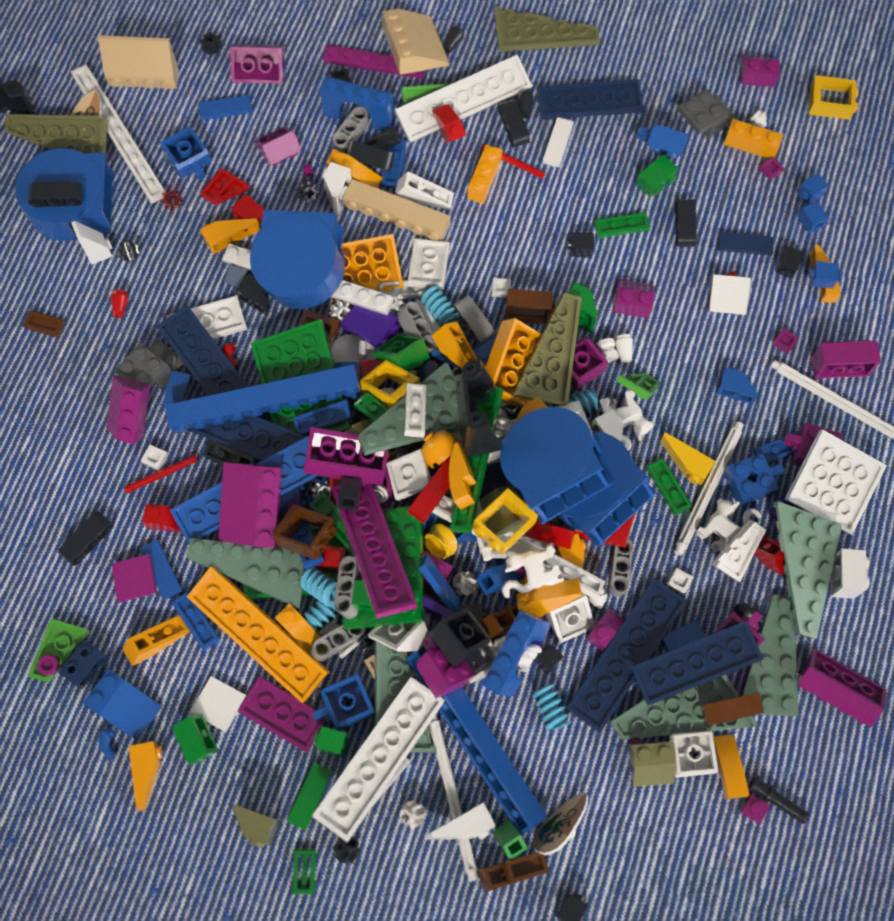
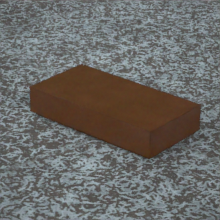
M30 310L23 327L24 329L59 339L66 322L63 319Z

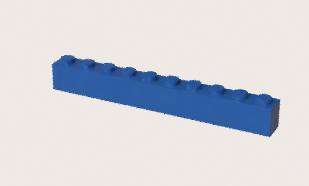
M353 364L165 405L168 428L176 433H183L189 428L201 429L212 423L213 425H220L224 421L231 419L232 421H239L249 415L257 417L262 415L263 412L276 413L281 411L282 408L294 409L305 403L313 405L317 404L319 400L326 399L331 401L342 395L350 397L356 395V392H361L357 369Z
M423 646L418 651H414L406 661L420 683L429 689L417 669V661L426 653V649ZM461 687L442 696L441 698L445 701L440 707L439 712L520 835H524L548 818L463 688Z

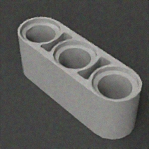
M354 108L333 136L334 150L346 154L349 141H357L368 126V112L365 108Z
M466 296L452 304V307L456 309L455 313L460 314L458 318L462 324H465L466 329H470L469 334L479 347L497 336L491 324L470 296Z
M408 302L397 312L399 322L406 335L424 338L429 354L437 347L432 338L433 333L418 304Z
M629 538L626 543L627 552L620 551L618 546L613 548L609 592L615 597L623 596L629 587L633 543ZM616 564H623L625 571L618 570ZM614 583H621L623 590H617L614 587Z
M347 556L340 562L334 602L336 611L347 619H352L358 614L359 610L352 605L354 581L362 580L356 559L352 556ZM349 604V607L344 610L345 606Z
M343 625L317 639L310 650V654L319 662L325 661L357 642L358 638H361L365 628L357 629L359 633L354 634L351 630H345ZM333 638H340L342 640V643H335ZM322 647L325 650V653H318L316 651V648Z

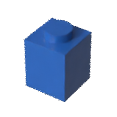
M817 173L802 182L797 193L806 204L812 203L826 193L829 185Z
M818 201L812 204H805L798 215L808 234L823 228L829 219Z
M816 261L813 268L809 270L811 286L833 289L839 280V264Z

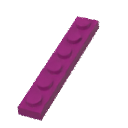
M326 45L323 63L400 75L393 55ZM425 70L401 74L400 76L423 79Z

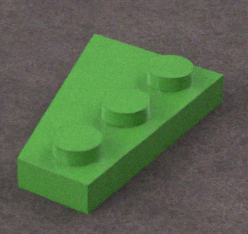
M51 618L28 677L49 683L57 673L52 676H45L40 673L37 668L38 660L42 656L50 654L55 656L61 665L65 659H69L74 653L75 646L82 642L91 631Z

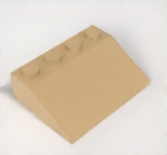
M403 9L382 11V28L400 75L449 66L448 58L431 16Z
M98 35L104 75L109 86L177 89L179 69L168 38Z

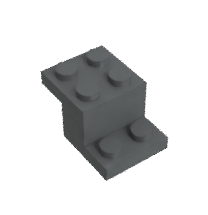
M707 89L680 104L677 109L698 135L703 132L707 138L730 126L732 119L737 120L717 94L712 96Z
M157 339L148 349L139 343L114 371L118 376L150 384V388L156 385L162 390L168 384L172 370L179 372L185 364L173 350Z

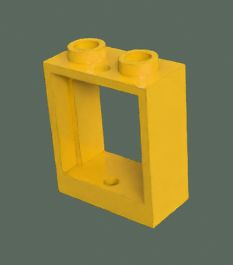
M815 75L810 85L809 114L850 120L858 108V102H856L859 88H856L857 80ZM821 89L847 92L848 105L822 102Z
M388 360L382 362L360 380L362 395L368 391L388 409L406 396L407 383L420 384L419 377ZM388 378L401 385L391 395L377 388Z
M507 488L474 520L473 529L478 537L484 538L489 542L491 549L503 555L536 523L538 514L530 510L528 505ZM503 505L524 522L505 543L484 525Z

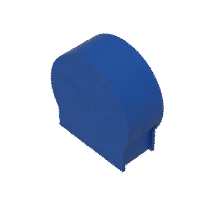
M66 148L52 149L36 155L21 169L15 185L16 198L29 222L38 233L57 241L77 240L78 238L71 223L73 221L99 231L102 234L111 233L113 170L109 167L105 153H82ZM74 181L83 185V200L80 206L33 207L28 204L29 185L31 183Z
M264 210L261 230L254 239L250 251V266L255 279L277 303L288 308L308 309L325 302L336 292L344 276L345 258L341 248L344 226H340L337 222L336 213Z
M546 407L532 411L519 419L504 438L503 450L500 452L502 470L509 482L527 502L530 510L534 509L538 514L541 524L548 522L613 485L603 467V453L598 441L586 422L571 410L561 407Z
M591 431L601 447L603 467L613 485L558 516L567 526L584 532L599 547L656 495L657 491L646 482L649 477L636 466L621 441L607 433Z

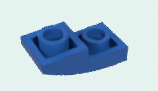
M172 370L162 404L163 408H165V405L184 401L185 395L188 392L191 374Z

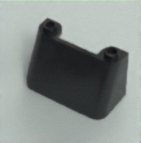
M14 80L0 84V113L15 109L17 114L36 115L31 97L20 82Z
M480 358L469 361L463 366L456 397L461 445L468 457H477L503 450L502 440L493 432L487 415L479 411L478 404L488 402V393L496 391L495 383Z

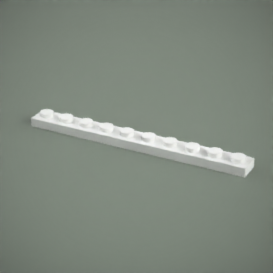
M87 65L71 71L84 96L93 90L99 93L101 116L108 118L107 133L150 203L152 204L166 197L165 190Z
M228 244L222 260L225 263L252 271L250 266L251 250ZM342 280L336 292L331 296L332 298L387 316L394 301L393 296Z
M444 496L432 513L451 522L456 503ZM472 529L471 534L476 536L474 529ZM514 532L497 537L505 543ZM521 537L506 552L514 550L517 553H525L529 550H542L544 548ZM553 555L551 558L543 561L545 569H551L554 564L558 563L564 580L578 578L582 593L595 600L600 597L605 584L604 580L557 555Z

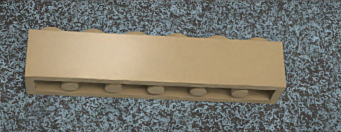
M354 179L351 180L343 196L344 205L347 208L358 210L367 216H374L382 222L395 224L398 228L408 229L414 234L424 235L433 241L443 242L451 225V216Z

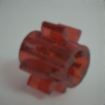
M171 189L166 194L162 192L164 199L160 200L161 204H166L165 210L169 208L175 212L177 207L181 209L179 202H182L183 198L178 197V190L175 193L171 192ZM170 198L174 199V203H170Z

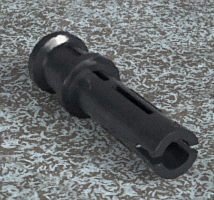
M755 775L748 784V792H754L765 803H772L801 824H805L808 820L809 812L778 793L775 786H769L760 780V776Z

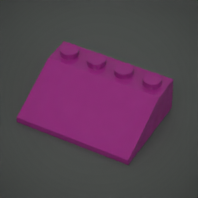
M223 463L218 541L257 547L275 548L277 546L271 534L279 525L282 466Z

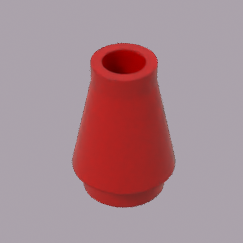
M113 290L110 295L112 317L124 318L129 296H127L126 291Z

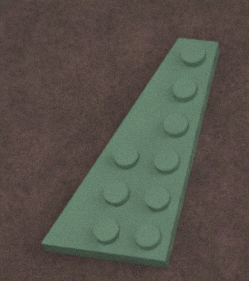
M190 538L187 552L189 560L208 569L210 566H214L224 576L230 577L263 594L272 596L283 603L291 604V606L300 610L303 594L301 578L306 570L298 553L281 547H257Z
M773 595L771 597L765 622L761 630L765 640L759 645V650L764 660L750 665L747 681L741 696L760 693L764 713L757 715L799 716L794 618L791 611L793 610L791 596Z
M375 641L374 728L411 677L410 668L404 653L398 652ZM428 727L409 753H436Z

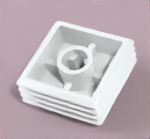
M712 731L676 733L669 736V740L674 742L675 777L708 775L718 772ZM692 749L694 752L698 753V756H696L695 759H693L692 756H689V752Z

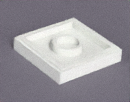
M713 275L709 311L746 315L751 278Z
M421 449L387 462L394 496L398 501L422 492L431 480L428 465L423 458Z
M211 676L190 713L193 715L203 714L206 722L227 732L246 695Z

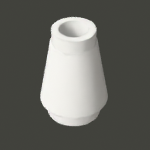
M630 334L616 336L615 346L621 363L631 362L633 339L630 337Z

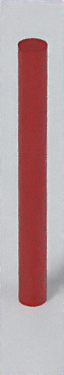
M483 143V145L481 146V150H482V151L484 150V148H485V146H486V144H484V143ZM502 153L503 161L544 179L545 172Z
M194 454L125 486L124 490L128 494L198 460Z

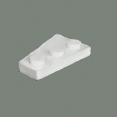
M749 520L711 565L740 582L766 529L756 522Z

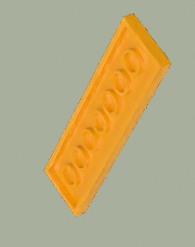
M210 566L188 594L187 598L302 704L308 700L330 672L214 566Z

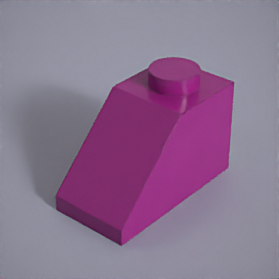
M609 609L589 634L586 641L603 652L625 620Z

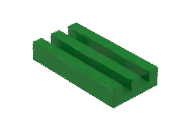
M294 849L293 894H315L316 850ZM299 854H303L302 890H298ZM308 854H311L310 890H306Z

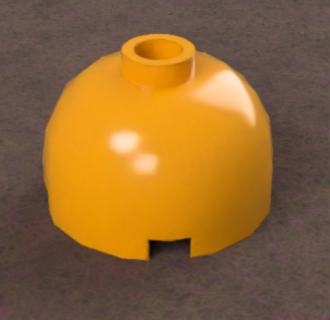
M431 431L423 438L425 441L421 448L423 458L427 465L434 469L435 466L433 464L437 463L440 465L451 455L454 444L458 442L460 445L461 442L448 431H438L435 434Z

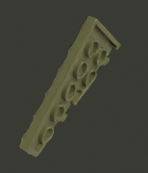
M494 6L499 52L600 44L597 26L582 23L571 24L567 23V20L561 19L556 21L551 20L552 17L527 12L521 14L516 13L512 9L506 11Z
M6 114L5 132L50 150L66 148L82 153H105L106 157L108 121L106 116Z
M567 293L561 295L511 396L533 400L538 396L544 403L555 406H566L568 404L582 297Z

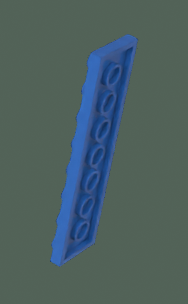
M309 436L257 463V465L283 467L281 495L319 476L303 473ZM222 482L170 510L188 544L190 538L200 539L219 529Z

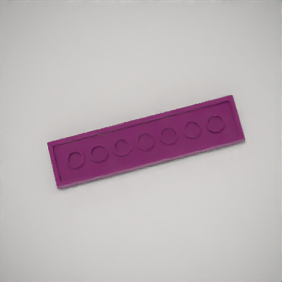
M361 482L362 493L359 510L339 509L338 493L340 485L333 486L332 493L376 619L416 609L415 597L373 485Z

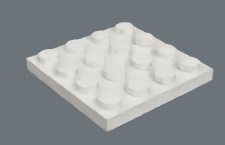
M819 430L785 500L809 513L842 524L841 530L852 535L887 465L828 432Z

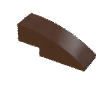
M517 605L509 606L502 611L491 613L480 621L482 627L489 635V639L509 632L519 613Z
M759 692L700 705L705 726L764 713Z
M536 852L477 872L483 892H488L547 873L549 869L545 856Z

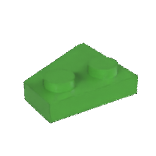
M646 373L630 374L628 378L620 374L616 381L635 392L638 397L647 400L661 384V382Z

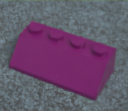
M311 427L303 473L341 479V477L361 479V482L382 485L386 474L388 450L364 456L357 434Z
M813 648L799 675L797 685L804 691L818 696L823 702L837 707L842 713H847L856 718L861 724L872 727L885 710L887 689Z

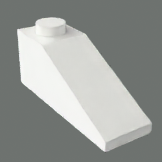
M406 172L398 179L395 191L396 196L409 201L444 209L451 208L454 195L453 192L410 172Z
M76 221L71 222L76 236L91 264L112 257L110 249H113L109 239H105L101 232Z
M482 803L426 834L425 838L426 840L472 839L475 837L482 839L490 835V829L496 825L485 804Z

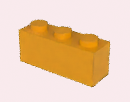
M732 119L723 145L770 159L771 157L775 158L783 134Z
M486 144L468 186L467 199L482 204L485 203L502 162L503 149Z

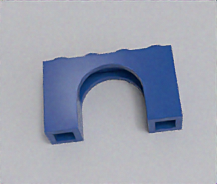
M325 76L320 89L324 116L340 120L345 103H354L362 106L371 114L373 129L384 131L392 126L394 121L393 93Z
M453 532L457 544L468 541L477 542L476 536L471 533ZM506 558L492 559L494 567L487 569L476 579L487 596L502 591V586L509 580H515L520 583V580L525 578V575L516 574L515 571L505 572L507 568Z
M520 610L482 686L499 696H515L523 680L522 677L516 674L518 663L532 642L543 641L551 623L535 614Z

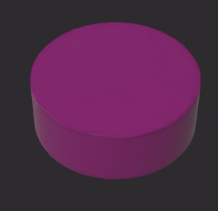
M50 654L42 656L37 663L38 671L45 676L54 675L60 667L59 660Z

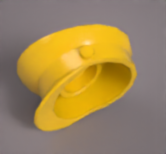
M433 525L430 528L429 534H426L424 537L425 546L429 553L441 560L453 555L457 550L456 537L450 528L445 525Z

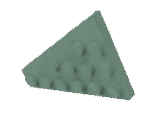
M445 363L420 383L426 385L425 436L431 431L434 434L438 431H448L450 433L460 431L456 398L458 384L448 363ZM406 396L358 435V441L364 456L423 440L422 437L404 436Z
M779 501L774 502L773 507H776L778 518L776 525L779 530L781 552H784L786 564L784 571L787 575L788 594L791 596L793 610L791 611L794 618L795 634L817 639L842 524Z
M726 675L647 706L644 699L610 721L621 740L666 736L676 733L748 728L758 725L753 716L705 726L700 705L739 696Z

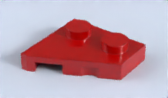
M221 168L200 195L203 199L216 206L248 191L250 187L249 184Z

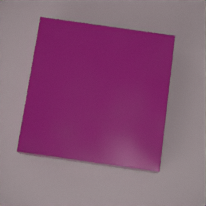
M150 554L112 564L117 602L122 603L157 593Z

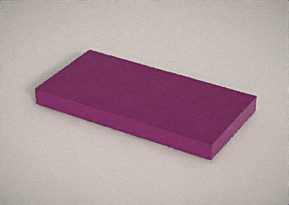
M261 676L257 678L238 709L240 714L306 753L309 752L314 743L316 732L320 731L321 727H324L327 722L326 719L315 722L312 713L317 711V709L305 702L302 704L295 696Z

